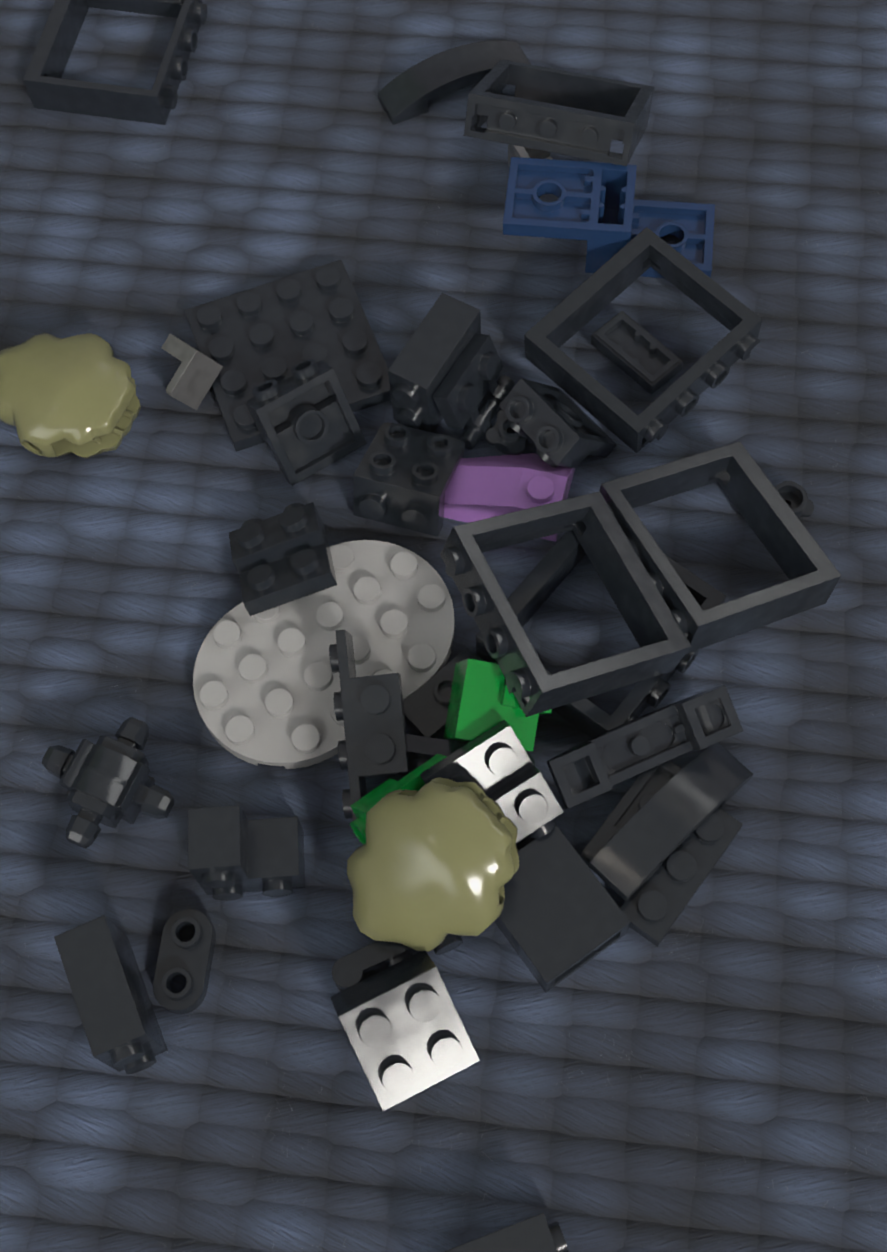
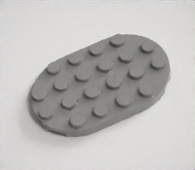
M355 540L330 546L337 581L336 586L252 616L249 615L243 602L226 613L213 626L204 639L198 652L193 672V690L196 705L211 735L228 752L239 759L257 766L259 763L270 766H284L285 769H296L320 763L338 753V741L345 740L344 721L336 720L333 700L334 692H341L339 673L332 672L329 658V645L337 644L336 630L345 629L352 635L356 677L399 673L401 675L403 700L422 687L447 664L451 654L455 631L454 608L451 596L443 579L427 561L414 552L389 542Z

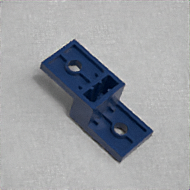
M511 157L503 217V235L587 240L585 273H595L647 227L660 238L667 235L679 238L681 242L669 245L707 276L711 277L715 204L634 199L637 165L628 164L627 166L599 162ZM545 194H553L559 199L548 203L543 202L539 198ZM652 267L640 276L664 278Z

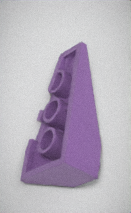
M535 453L461 458L445 491L444 518L470 523L565 500L568 498L575 468L564 466L552 467ZM558 534L542 537L541 539L556 542Z

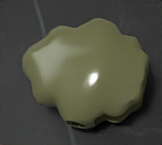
M44 332L33 335L21 344L0 351V421L16 427L19 441L24 448L44 457H59L74 453L87 459L105 451L116 450L120 446L123 438L131 430L133 421L137 418L141 406L136 395L135 380L131 377L130 366L126 362L115 358L113 349L107 341L92 333L57 338L52 334Z
M437 777L425 784L419 791L403 789L389 792L367 812L366 843L358 847L349 856L347 862V875L353 890V917L360 932L376 941L397 942L416 951H432L444 941L448 934L478 936L500 916L505 900L504 884L513 877L519 868V856L516 849L518 828L510 818L504 815L499 804L488 797L476 782H455L450 779Z

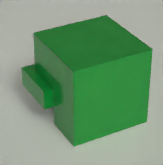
M468 658L457 662L455 665L443 738L469 743L505 720L512 727L525 751L533 752L539 715L551 714L552 709L526 717L514 693L509 694L507 685H504L505 676L499 665Z

